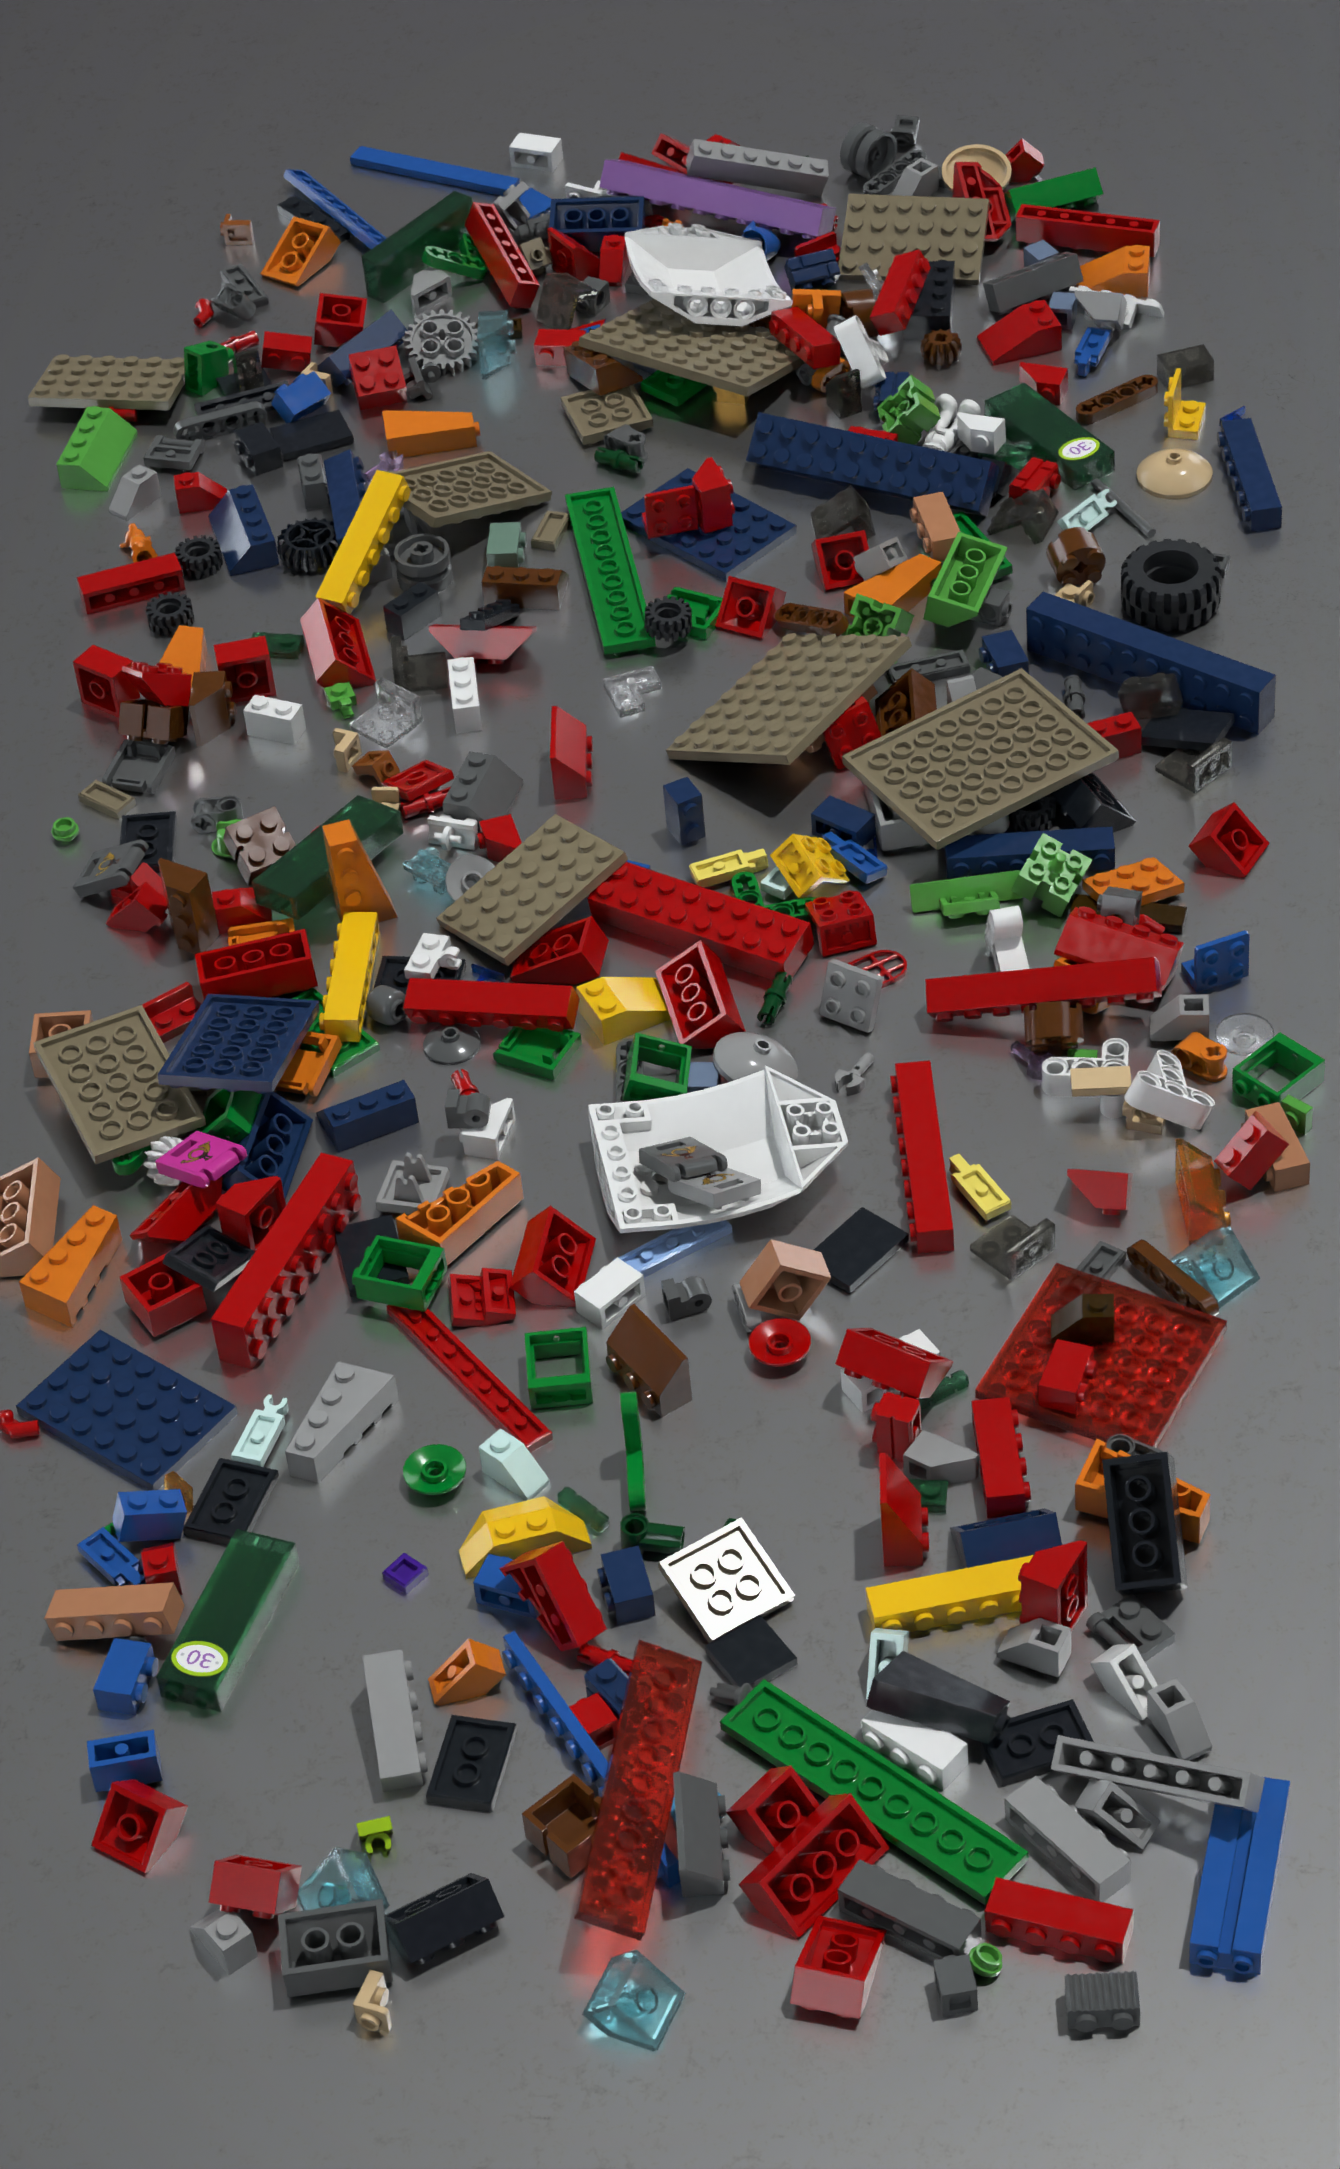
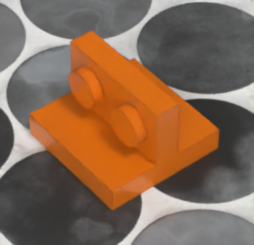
M792 289L791 299L793 304L791 308L799 307L826 329L828 316L832 314L839 315L841 290Z

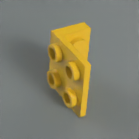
M1176 368L1174 377L1169 378L1168 391L1165 392L1164 406L1168 407V412H1165L1164 427H1168V438L1198 440L1206 412V403L1193 400L1181 401V369Z
M792 834L770 854L798 898L807 897L823 881L846 884L849 881L845 874V867L834 858L830 852L831 846L823 838Z

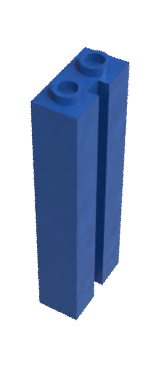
M1263 1777L1265 1780L1258 1813L1215 1804L1190 1937L1189 1963L1197 1964L1204 1968L1216 1967L1234 1970L1242 1974H1261L1289 1807L1290 1781Z

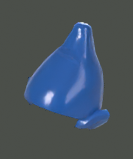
M754 221L745 228L741 236L763 241L762 247L767 262L778 253L782 245L781 240L773 232L757 227Z

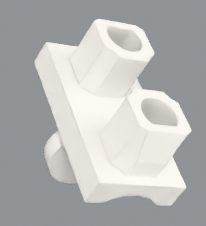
M441 814L440 816L430 815L428 817V843L439 844L443 850L448 851L452 847L476 849V833H478L476 819L458 820L446 814Z

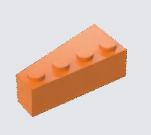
M350 820L322 826L335 905L341 923L344 912H377L378 922L397 918L398 916L391 898Z
M496 1161L466 1178V1183L462 1186L450 1187L444 1190L443 1196L431 1203L425 1201L419 1204L417 1211L407 1216L403 1213L396 1217L399 1239L444 1248L448 1266L524 1199L521 1174L500 1161Z
M93 1205L19 1281L25 1307L73 1328L77 1321L76 1315L80 1309H84L88 1302L87 1296L92 1287H96L99 1283L101 1271L103 1268L108 1267L123 1240L117 1215Z
M1097 1438L1075 1483V1510L1108 1519L1102 1460L1131 1455L1122 1450H1119L1117 1453L1107 1448L1106 1442ZM1176 1478L1182 1537L1184 1540L1200 1544L1210 1521V1494Z

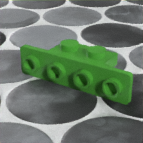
M1020 870L911 884L909 889L912 911L916 913L941 909L943 915L951 919L962 918L965 916V913L976 912L978 915H987L990 910L1000 909L999 901L1023 898L1011 891Z

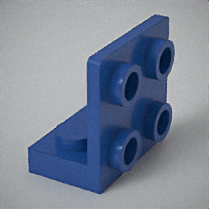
M1244 930L1194 948V959L1181 963V972L1196 993L1249 976L1250 934Z

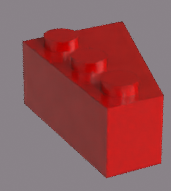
M563 1541L527 1551L499 1568L505 1577L510 1574L521 1588L518 1595L523 1602L529 1599L540 1615L536 1619L561 1652L578 1648L607 1630L602 1620V1614L595 1606L588 1592V1586L580 1576L573 1562V1556Z

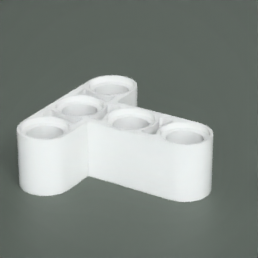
M855 315L834 326L836 336L860 387L866 390L885 380L886 375L882 365L889 362L888 356L879 342L868 337L859 317Z
M1018 905L990 910L984 934L985 946L989 958L993 957L996 972L1029 969L1022 940V914Z
M1121 1038L1106 1040L1102 1045V1058L1050 1057L1042 1063L1043 1091L1049 1096L1072 1097L1071 1068L1129 1066L1128 1043ZM1125 1094L1078 1096L1100 1098V1111L1103 1116L1112 1119L1122 1117Z
M1158 1050L1146 1071H1138L1124 1096L1125 1101L1138 1110L1194 1130L1202 1128L1215 1105L1214 1100L1208 1094L1186 1085L1180 1060L1174 1054L1165 1050Z

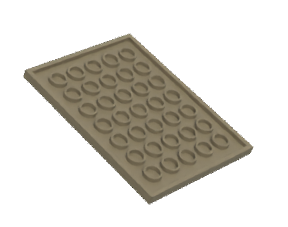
M654 298L633 310H629L624 315L616 317L614 320L604 323L594 330H590L579 338L580 347L743 396L753 394L805 364L802 359L776 339L767 328H755L749 326V324L745 326L696 324Z
M815 633L808 635L787 634L775 648L767 652V655L760 662L754 664L744 677L738 679L729 691L723 693L721 699L713 706L707 708L704 715L691 723L690 728L686 732L675 738L674 743L666 749L669 759L790 765L912 647L909 637L896 635L876 636L872 634L856 636L855 634L836 636V634H829L823 636L816 635Z
M1021 668L843 755L842 760L846 768L931 846L939 850L1118 760L1119 750Z

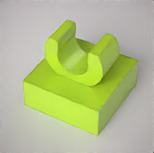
M390 1816L356 1823L359 1840L366 1839L365 1848L369 1855L373 1854L372 1842L375 1839H382L385 1842L386 1851L391 1850V1839L387 1835L393 1833Z

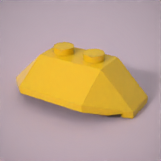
M543 1496L482 1511L459 1549V1555L466 1579L477 1576L488 1554L500 1557L505 1556L514 1560L527 1551L561 1541L564 1542L566 1548L571 1553L591 1549L592 1545L584 1520Z

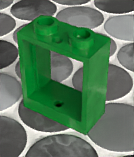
M636 1032L628 1052L622 1100L628 1102L686 1094L692 1046ZM638 1060L677 1070L676 1082L636 1073Z
M1279 1032L1233 1068L1232 1090L1258 1107L1277 1102L1281 1105V1101L1288 1094L1301 1100L1324 1082L1325 1059ZM1276 1063L1298 1075V1077L1278 1092L1257 1080L1259 1076Z
M217 1089L207 1098L202 1112L206 1125L197 1128L196 1131L237 1144L250 1133L262 1094H258L255 1091L240 1090L229 1092L226 1089Z
M376 1235L371 1246L366 1248L363 1261L359 1267L354 1269L352 1275V1283L355 1285L357 1298L425 1312L448 1270L444 1248ZM384 1263L420 1270L412 1285L377 1278Z
M579 1327L525 1333L527 1380L531 1409L593 1403L587 1328ZM581 1354L582 1374L537 1378L536 1359Z

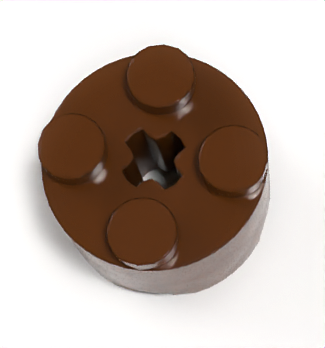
M872 289L841 292L839 315L846 320L857 315L869 338L879 336L878 331L869 318L876 303Z
M1073 527L1058 534L1059 538L1054 543L1051 541L1046 550L1047 559L1058 581L1062 586H1065L1067 583L1075 586L1085 583L1087 580L1093 583L1098 582L1102 578L1101 573L1104 570L1106 559L1094 534L1087 532L1086 528Z
M1043 1002L1036 1004V1010L1029 1011V1006L1023 1008L1025 1044L1031 1046V1052H1048L1049 1047H1060L1061 1051L1078 1049V1044L1084 1041L1081 1004L1076 1003V1008H1070V1002Z

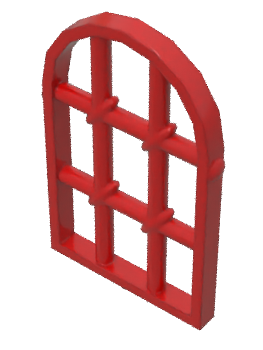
M892 950L875 951L847 963L857 966L872 960L871 965L862 969L868 971L878 967L881 971L876 975L882 977L886 975L888 980L883 981L882 988L896 983L907 973L906 959L900 953ZM889 956L880 961L876 959V957ZM896 958L902 962L888 970L883 966L884 963ZM903 968L898 975L894 977L891 975L892 972Z

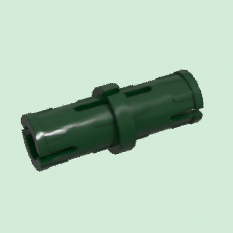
M598 447V450L595 451L594 459L597 463L611 465L617 470L627 469L636 473H640L641 469L643 470L644 459L642 457L625 454L626 452L623 450L614 451L603 447Z
M780 971L776 973L771 987L767 989L763 996L764 1003L758 1012L757 1018L761 1022L764 1015H767L763 1022L765 1025L774 1024L779 1009L785 1005L787 1000L786 993L793 982V978L789 974L786 981L783 982L787 974L786 972Z

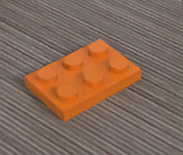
M1155 857L1082 879V889L1096 902L1099 895H1103L1109 886L1143 891L1141 906L1184 893L1185 883Z

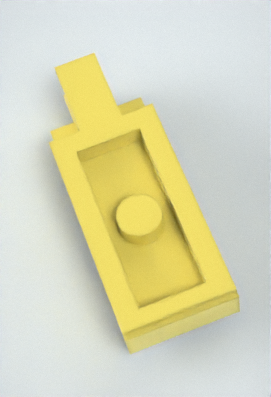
M740 849L689 865V871L695 884L705 888L732 880L733 876L740 872L755 873L768 868V858L764 849L749 853H743Z
M960 1154L949 1158V1171L952 1173L951 1179L953 1184L985 1221L1011 1210V1200L980 1164L969 1165Z

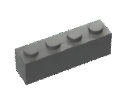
M1065 252L983 283L989 310L1003 315L1012 312L1013 307L1031 303L1037 298H1050L1053 292L1061 289L1062 291H1068L1070 286L1076 287L1077 283L1084 280L1077 253Z
M859 1859L838 1888L840 1911L872 1927L887 1930V1934L937 1959H942L949 1955L960 1956L969 1954L970 1950L976 1947L982 1939L981 1918L977 1917L971 1910L961 1909L950 1904L940 1895L930 1894L916 1887L909 1880L899 1879L887 1873L878 1865H870Z

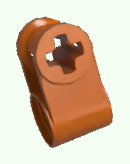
M1198 1032L1190 1033L1171 1051L1180 1060L1182 1069L1199 1075L1206 1081L1218 1082L1227 1076L1228 1069L1224 1064V1060L1227 1057L1226 1047L1204 1037Z

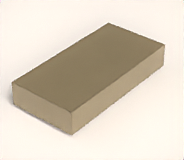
M547 511L531 539V548L556 551L571 523L569 513Z
M98 780L93 781L78 794L79 802L117 820L121 819L123 815L136 806L134 797Z

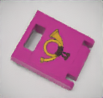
M195 1131L157 1159L155 1163L159 1174L205 1189L210 1185L209 1179L217 1180L240 1163L239 1160H244L248 1155L242 1145Z

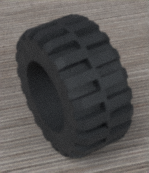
M1164 539L1160 542H1157V540L1151 541L1146 546L1144 544L1139 546L1136 552L1132 551L1122 564L1121 604L1126 613L1142 626L1148 625L1149 629L1153 630L1159 628L1163 629V631H1171V629L1182 631L1186 630V627L1191 626L1194 628L1199 626L1201 621L1206 622L1219 608L1221 602V566L1215 555L1206 547L1201 548L1198 543L1193 541L1188 543L1183 539H1178V541H1171V539Z

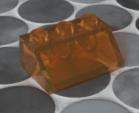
M1182 1138L1175 1139V1184L1189 1246L1226 1243V1230H1231V1218L1229 1211L1224 1212L1223 1209L1226 1208V1196L1224 1190H1219V1186H1221L1220 1169H1214L1210 1155Z

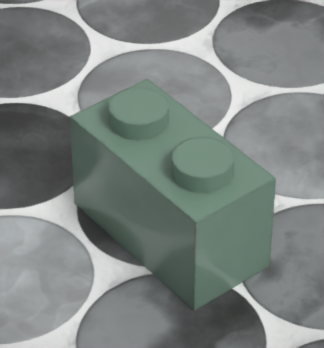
M521 522L490 523L486 552L488 566L519 568L520 563H525L524 548L527 547L526 532L521 530Z

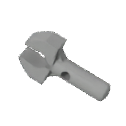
M867 1052L851 1071L839 1069L835 1073L836 1091L839 1092L844 1084L849 1083L846 1087L847 1096L860 1093L865 1087L864 1078L861 1076L874 1061V1056Z

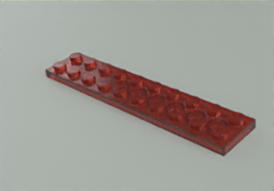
M639 1640L635 1647L574 1919L639 1941L645 1935L674 1799L673 1772H679L702 1661Z

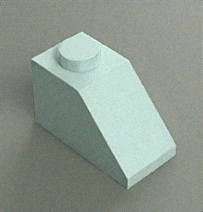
M500 1428L479 1446L482 1472L525 1501L533 1499L550 1484L549 1478L524 1443Z
M875 1628L871 1632L867 1700L873 1678L902 1651L908 1653L909 1631Z

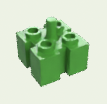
M910 375L897 388L898 392L894 396L889 395L877 407L880 419L884 422L882 424L883 431L898 434V442L915 445L921 439V432L923 430L928 432L938 423L941 417L938 407L934 405L935 398L932 389Z
M857 594L850 614L855 616L852 625H849L842 635L868 636L874 634L876 636H900L901 633L907 635L914 615L901 608L886 603L883 604L875 599Z
M1043 833L1021 869L1011 891L1029 901L1035 896L1043 901L1042 908L1061 918L1074 892H1076L1084 878L1092 859L1074 849L1070 854L1061 850L1063 843Z

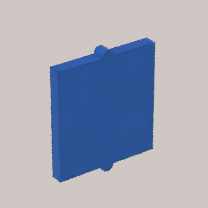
M533 188L525 191L519 198L530 214V217L526 220L537 218L540 214H546L551 209V198Z

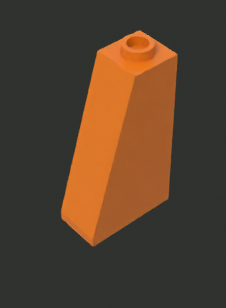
M382 411L390 459L477 447L476 437L481 436L479 422H474L472 412Z
M920 553L847 589L843 593L845 614L855 617L850 614L857 594L909 612L929 595L931 591L930 582L937 578L942 567L941 562Z
M179 625L159 662L182 667L183 672L191 674V687L194 672L206 671L207 644L204 628Z

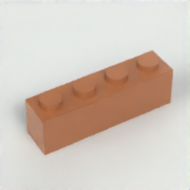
M174 1582L62 1589L55 1591L44 1619L56 1641L174 1634L185 1605Z

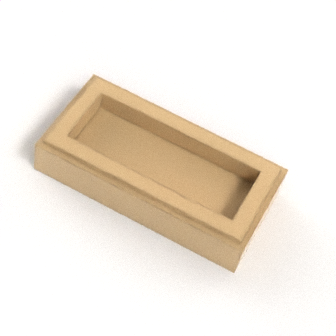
M1130 1066L1070 1069L1072 1097L1126 1094L1131 1085Z

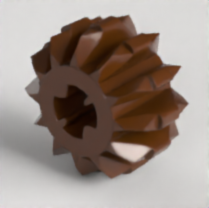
M942 329L939 331L931 330L930 334H924V338L921 340L920 351L924 362L931 363L932 366L940 365L942 367L945 364L951 365L952 362L959 360L962 343L958 333H952L950 329L942 331Z

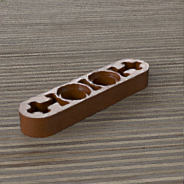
M1142 375L1079 403L1076 406L1077 422L1090 425L1155 396L1158 393V379L1153 375Z
M795 603L782 605L774 615L775 620L783 629L810 634L815 633L816 635L836 634V636H840L849 626L848 620L840 611Z
M1141 1239L1127 1248V1256L1131 1264L1199 1321L1206 1322L1219 1314V1306L1216 1299L1147 1241Z

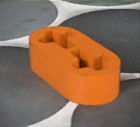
M840 357V365L819 368L812 377V387L822 393H826L848 377L851 370L849 362Z

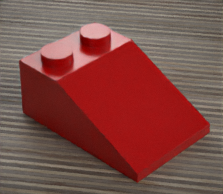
M1036 300L1021 305L977 335V341L994 366L1062 350V325L1045 300Z
M592 916L548 931L515 959L510 978L512 981L574 985L584 981H592L600 975L609 939Z
M879 1453L884 1567L922 1566L923 1552H929V1532H922V1527H929L928 1507H921V1494L887 1453Z
M818 1915L795 1964L790 2004L799 2005L806 2010H821L835 2013L841 2018L860 2019L869 1997L887 1930Z

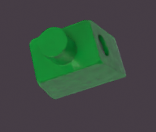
M213 341L184 347L185 389L202 397L217 387L216 378L229 375V363L235 360L234 351Z

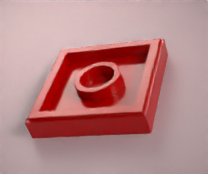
M424 760L384 780L382 785L383 787H398L400 798L410 802L455 778L452 770Z

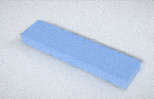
M727 1220L711 1224L673 1229L618 1258L639 1271L645 1278L733 1233L732 1225Z

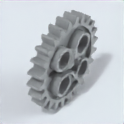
M440 309L439 314L431 310L430 316L422 313V320L414 318V324H409L408 331H405V355L409 356V358L415 356L419 367L427 363L437 364L442 376H445L446 371H450L454 375L457 368L463 372L464 365L471 367V360L477 361V354L481 353L482 340L480 329H476V322L470 323L469 316L462 319V312L453 315V309L448 314H445L443 309Z

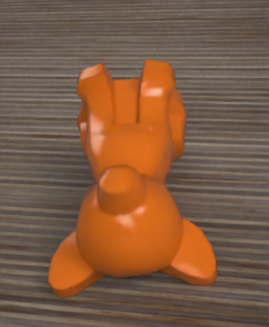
M130 523L128 531L125 533V542L119 544L120 548H131V558L134 563L158 557L152 547L151 536L145 537L143 531L137 528L135 523Z

